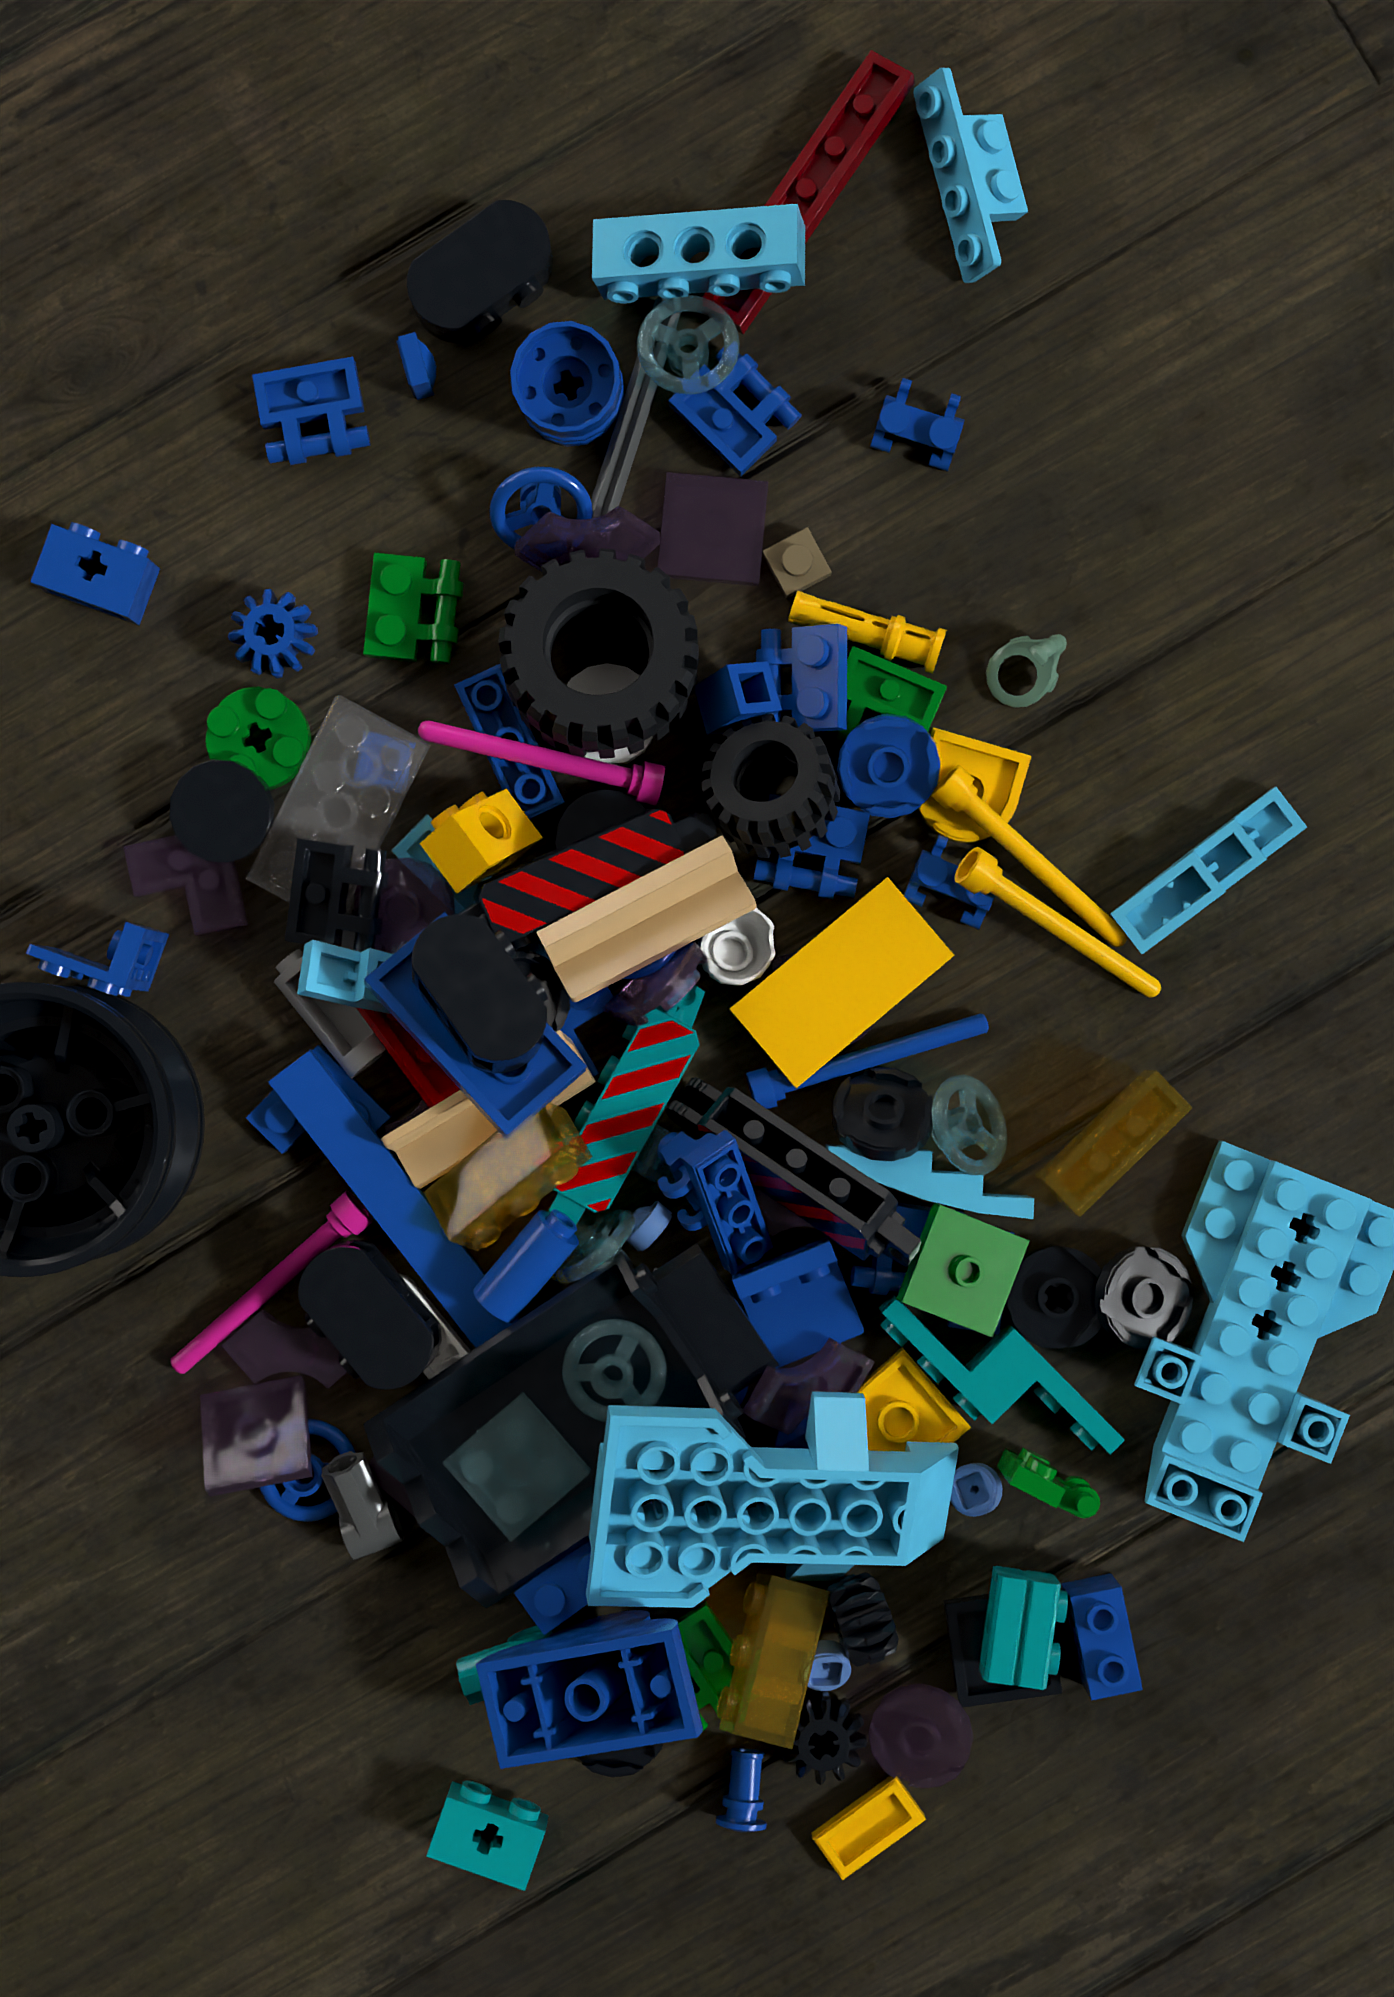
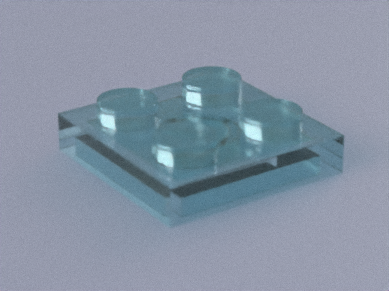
M521 1392L442 1462L510 1542L588 1476L591 1471L524 1392Z

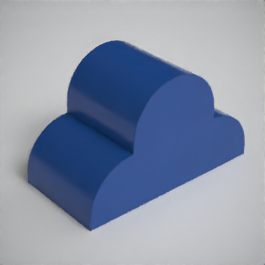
M644 1610L606 1614L562 1628L547 1638L503 1649L483 1658L475 1664L500 1769L697 1738L703 1732V1725L678 1621L675 1619H651L649 1612Z

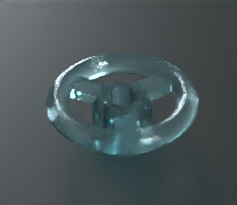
M700 296L674 297L658 304L645 317L637 336L638 358L646 374L660 387L678 394H698L718 386L731 373L739 355V335L732 318L720 305ZM684 311L698 312L710 318L695 330L683 329L677 331L661 324L667 317ZM722 333L724 351L720 362L709 373L700 376L699 369L704 364L707 366L709 361L708 342ZM652 340L668 346L669 365L676 374L683 378L673 376L660 367L653 354ZM687 344L697 348L691 353H685L680 350L682 346Z
M968 1075L949 1077L942 1082L934 1095L931 1112L933 1140L946 1158L962 1172L970 1175L988 1174L998 1167L1006 1151L1007 1127L1002 1109L996 1097L981 1081ZM956 1091H959L960 1107L947 1110L951 1096ZM976 1098L980 1101L988 1115L992 1135L983 1127L982 1120L977 1113ZM978 1144L987 1153V1156L981 1160H974L966 1156L961 1149Z
M627 1209L614 1210L599 1217L576 1235L579 1245L551 1277L553 1281L558 1284L575 1282L592 1273L622 1251L626 1255L621 1247L634 1229V1214ZM617 1226L614 1232L610 1236H608L612 1228Z
M609 1319L587 1326L574 1337L564 1356L562 1374L566 1391L573 1403L586 1415L606 1422L608 1407L592 1400L583 1390L580 1381H591L593 1389L604 1398L616 1399L621 1397L626 1406H654L663 1392L667 1368L661 1347L648 1331L626 1320ZM607 1335L623 1336L615 1354L604 1355L596 1363L579 1364L582 1353L594 1340ZM637 1344L646 1352L651 1366L650 1381L642 1396H640L633 1385L634 1371L629 1362ZM610 1365L617 1366L621 1369L623 1377L617 1381L610 1380L605 1375L604 1369Z

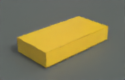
M894 1772L811 1832L812 1839L840 1878L844 1880L924 1822L926 1818L923 1811Z

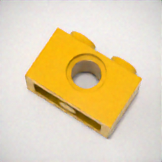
M506 788L490 797H487L482 791L470 798L460 808L456 804L447 808L431 821V825L435 830L419 844L456 894L511 866L543 837Z

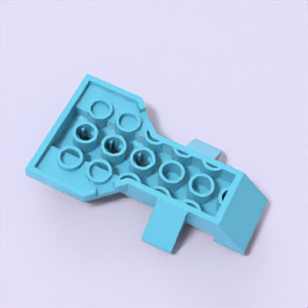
M1218 1140L1181 1234L1189 1254L1192 1255L1202 1278V1285L1210 1303L1191 1349L1153 1336L1134 1385L1171 1400L1154 1442L1144 1502L1244 1542L1263 1494L1258 1489L1277 1441L1282 1445L1331 1464L1350 1415L1297 1392V1389L1318 1338L1377 1313L1394 1270V1209L1277 1161L1269 1160ZM1304 1213L1307 1216L1306 1223L1310 1226V1230L1306 1236L1301 1235L1300 1239L1295 1241L1296 1231L1289 1228L1290 1222L1293 1218L1301 1220ZM1284 1261L1288 1263L1287 1271L1291 1273V1278L1287 1284L1282 1282L1281 1288H1276L1277 1280L1271 1277V1271L1274 1266L1282 1268ZM1265 1310H1269L1268 1318L1273 1321L1272 1327L1268 1332L1263 1330L1262 1335L1257 1336L1258 1328L1252 1325V1319L1255 1314L1263 1316Z
M812 1391L805 1435L809 1449L750 1447L715 1408L608 1405L604 1443H600L589 1531L591 1554L586 1588L588 1606L693 1608L710 1595L708 1589L730 1572L736 1575L750 1563H787L785 1571L787 1581L837 1582L854 1565L906 1566L944 1539L959 1447L957 1443L906 1441L905 1452L868 1450L866 1403L863 1393ZM653 1499V1504L642 1505L643 1502ZM701 1501H705L703 1506H694ZM756 1502V1507L747 1508V1506Z

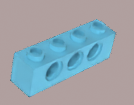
M798 204L593 219L592 279L604 300L609 299L612 302L622 304L635 302L638 297L660 296L668 300H680L692 293L710 292L716 296H732L737 294L739 290L762 289L770 293L785 292L791 286H805V224ZM750 248L760 249L759 253L753 258L740 259L744 251ZM709 252L703 261L689 263L695 254ZM658 256L653 264L639 267L642 260L646 257Z

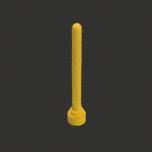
M957 765L944 776L931 794L937 802L945 809L952 807L956 812L963 810L1111 946L1121 947L1126 943L1128 936L1117 922L976 795L978 789L972 784L974 778L960 765Z
M973 848L960 862L955 873V882L971 893L981 892L984 895L992 893L1144 996L1153 998L1160 993L1161 984L1156 978L1002 875V868L997 866V859L982 848Z

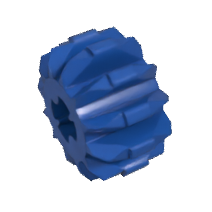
M265 589L262 595V605H259L251 596L245 597V605L251 610L247 616L241 612L234 611L232 613V620L243 626V629L229 632L228 638L232 643L243 644L235 653V657L241 663L252 659L251 671L254 674L261 675L269 665L272 676L282 678L284 662H287L293 670L298 672L302 669L301 662L295 657L298 652L307 656L314 654L315 649L313 646L303 641V639L317 635L318 628L314 624L304 623L311 615V611L306 605L294 608L296 598L292 593L286 592L277 603L275 593L271 589ZM276 623L284 631L282 637L276 635L279 641L275 644H270L263 637L264 631L270 633L271 630L268 626Z

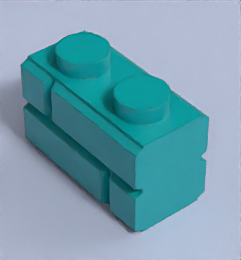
M993 1566L979 1671L983 1680L990 1683L1044 1690L1047 1688L1048 1674L1057 1675L1061 1649L1059 1643L1053 1642L1056 1622L1064 1623L1068 1594L1067 1591L1060 1590L1061 1583L1055 1575Z

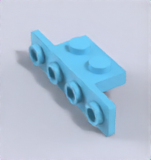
M939 68L916 86L913 94L964 283H973L1001 265V256L991 222L1016 221L1028 213V208L1003 114L963 115L951 69Z

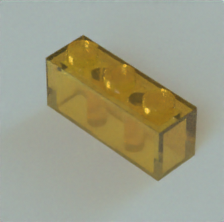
M1144 1070L1044 1166L1035 1177L1071 1214L1081 1217L1169 1132L1192 1107L1157 1070Z
M550 1102L507 1140L496 1131L428 1188L424 1194L448 1240L479 1251L481 1248L496 1242L501 1236V1232L520 1216L527 1215L536 1209L540 1200L556 1186L571 1180L577 1174L578 1168L593 1156L566 1109Z
M757 1574L756 1581L749 1584L743 1601V1612L747 1613L743 1634L736 1636L730 1653V1664L734 1666L730 1687H724L717 1706V1717L721 1719L720 1730L793 1749L830 1591L767 1574Z

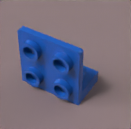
M126 922L123 931L117 930L110 941L107 950V959L111 960L110 967L55 947L30 943L26 954L39 958L38 968L64 978L72 977L82 980L83 975H87L90 977L87 986L111 995L118 996L120 994L130 997L132 990L149 992L169 934L151 927Z
M827 1236L741 1270L732 1276L733 1284L739 1299L742 1300L749 1320L779 1363V1366L774 1369L859 1336L864 1332Z

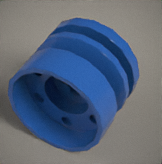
M573 321L553 322L531 332L516 350L510 370L512 393L532 429L545 440L566 447L588 445L607 434L616 423L625 393L619 362L605 338L592 327ZM573 379L576 386H579L576 391L578 398L574 400H568L564 393H560L565 390L564 382Z

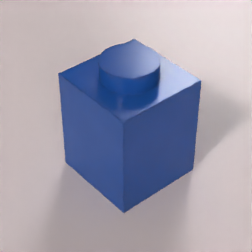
M768 661L726 665L695 685L694 691L707 735L722 734L730 727L736 732L743 728L742 720L752 718L753 723L762 722V715H775L782 710Z

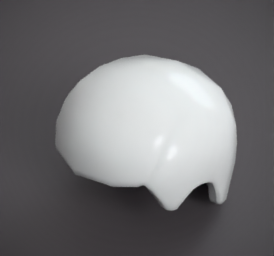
M756 907L747 914L699 938L697 944L698 953L704 971L708 972L709 976L720 984L741 986L761 978L776 954L773 938L774 925L772 921Z

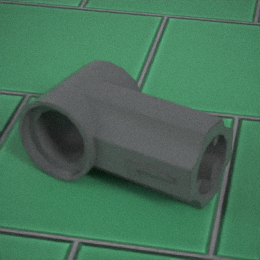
M349 1451L334 1457L329 1464L322 1467L321 1476L339 1513V1526L343 1541L353 1560L404 1542V1532L398 1512L390 1498L384 1499L364 1452L354 1453Z

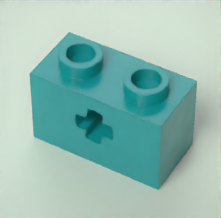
M452 1781L426 1857L525 1891L546 1832L549 1815L541 1813V1808L529 1800L513 1798L510 1802L493 1796L491 1789L483 1784L474 1781H464L462 1784ZM488 1823L498 1827L492 1838L482 1834Z

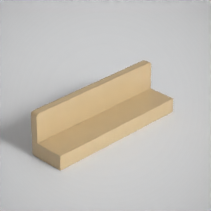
M723 835L536 933L571 1001L578 1002L754 910L757 904L738 872L731 848Z
M561 1030L556 1031V1033L565 1041V1043L584 1062L583 1058L581 1057L571 1038L568 1037ZM588 1067L581 1076L523 1126L596 1083ZM459 1090L383 1136L381 1140L387 1149L396 1152L414 1186L421 1189L504 1137L466 1095Z

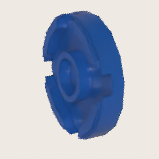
M882 714L865 719L850 731L839 751L837 773L843 792L861 810L871 816L895 818L914 812L928 800L938 784L941 761L936 742L924 726L907 716Z

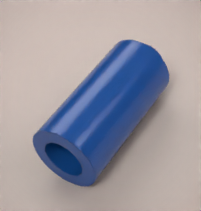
M553 1209L551 1213L539 1210L474 1287L473 1293L478 1302L496 1318L507 1323H513L579 1245V1240L574 1234L577 1231L575 1223L559 1210Z

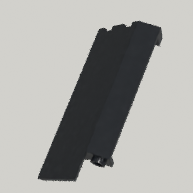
M698 1243L654 1272H651L644 1263L636 1267L621 1251L363 1425L376 1463L405 1486L418 1525L446 1547L460 1588L487 1609L590 1541L589 1531L600 1443H604L608 1405L715 1408L736 1432L745 1439V1432L738 1420V1417L744 1413L734 1395L779 1366V1363ZM652 1499L643 1502L642 1505H645Z

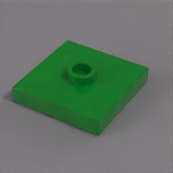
M933 1202L920 1236V1250L909 1264L896 1300L993 1338L1030 1240Z

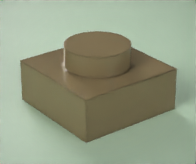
M808 527L762 551V556L785 599L792 597L797 591H803L831 576L832 571Z

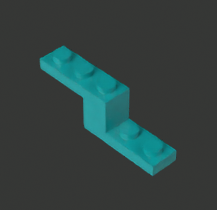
M893 1294L878 1307L880 1312L886 1317L880 1324L884 1331L901 1347L910 1341L923 1354L916 1361L918 1365L937 1384L946 1378L959 1391L953 1397V1400L974 1421L982 1414L993 1424L1037 1380L1040 1385L1033 1392L1054 1413L1063 1406L1077 1420L1070 1429L1091 1450L1100 1444L1111 1454L1125 1440L1009 1323L1000 1330L999 1335L996 1334L964 1366L900 1301L896 1300Z

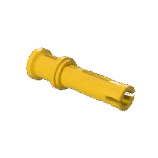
M797 591L788 620L790 623L802 626L828 624L847 626V640L881 650L880 655H883L884 659L890 661L894 657H898L925 666V672L932 674L947 631L939 628L934 632L906 623L905 617L897 615V617L892 616L890 620L874 616L864 611L817 598L802 591Z

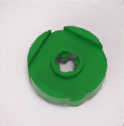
M247 687L237 690L225 697L217 707L212 709L207 718L206 747L210 760L238 761L248 766L247 768L253 770L257 776H260L269 786L270 790L281 787L295 778L301 770L300 766L305 761L306 753H309L311 732L304 713L298 705L276 689ZM257 725L262 731L270 730L272 738L265 741L266 750L259 753L254 746H246L245 738L250 736V729Z

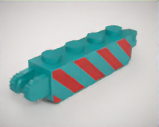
M678 977L655 1008L650 1006L646 1014L638 1010L634 1013L622 1035L630 1043L621 1059L611 1055L597 1080L598 1083L605 1086L596 1104L586 1100L572 1125L573 1128L580 1131L571 1149L561 1145L547 1170L549 1174L555 1176L549 1188L558 1192L549 1209V1213L553 1209L559 1210L576 1225L586 1208L594 1213L610 1208L700 1045L696 1030L692 1029L705 991L698 986Z

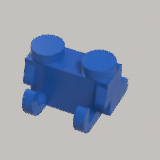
M902 378L897 397L889 395L885 397L870 447L890 453L893 440L884 438L886 432L943 450L942 456L932 453L928 465L948 472L965 419L955 417L961 396L951 393L943 417L905 405L912 380Z
M938 835L931 853L925 850L921 851L904 896L911 904L922 907L926 895L917 892L919 886H923L974 906L975 910L973 913L966 910L963 911L960 922L979 930L985 914L990 910L996 896L992 893L984 895L981 892L973 894L955 882L954 877L958 865L941 858L948 838Z
M683 1131L679 1134L672 1132L661 1139L657 1148L658 1157L667 1164L676 1180V1183L671 1184L667 1177H661L658 1180L660 1190L665 1197L670 1199H676L685 1195L696 1212L695 1216H689L686 1209H681L677 1213L679 1222L688 1231L702 1229L707 1225L683 1157L715 1137L716 1135L713 1133H707L702 1138L694 1140Z

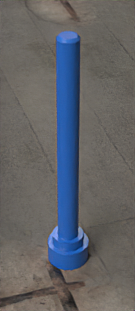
M980 1013L836 1056L797 1089L793 1087L782 1073L779 1074L777 1069L769 1072L766 1067L747 1072L746 1078L752 1099L766 1109L777 1107V1101L786 1099L785 1093L987 1033L989 1026L985 1015Z

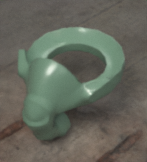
M1054 634L1046 639H1031L1029 636L1010 639L1009 643L995 652L988 663L986 677L987 685L992 695L1004 705L1019 708L1028 707L1039 701L1047 692H1052L1059 678V674L1056 672L1059 657L1067 645L1065 637L1061 634ZM1013 655H1022L1029 658L1037 669L1036 683L1024 695L1014 696L1008 694L1002 689L998 681L1000 665L1005 659Z

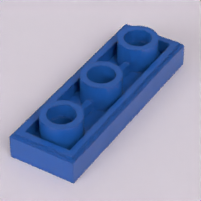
M501 664L454 684L476 732L501 738L515 736L519 742L538 746L532 730L522 721L518 708L513 706ZM487 756L502 790L507 788L530 820L565 805L550 770Z
M724 1130L683 1157V1161L722 1266L733 1276L747 1265L761 1259L766 1252L773 1248V1244L736 1139Z

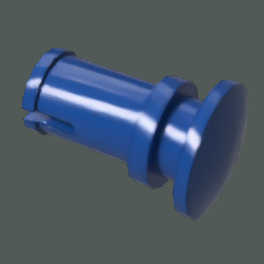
M732 1748L729 1793L723 1796L722 1805L727 1807V1814L716 1816L715 1822L723 1828L737 1832L765 1830L767 1822L757 1818V1812L763 1810L764 1803L759 1798L764 1752L750 1748Z

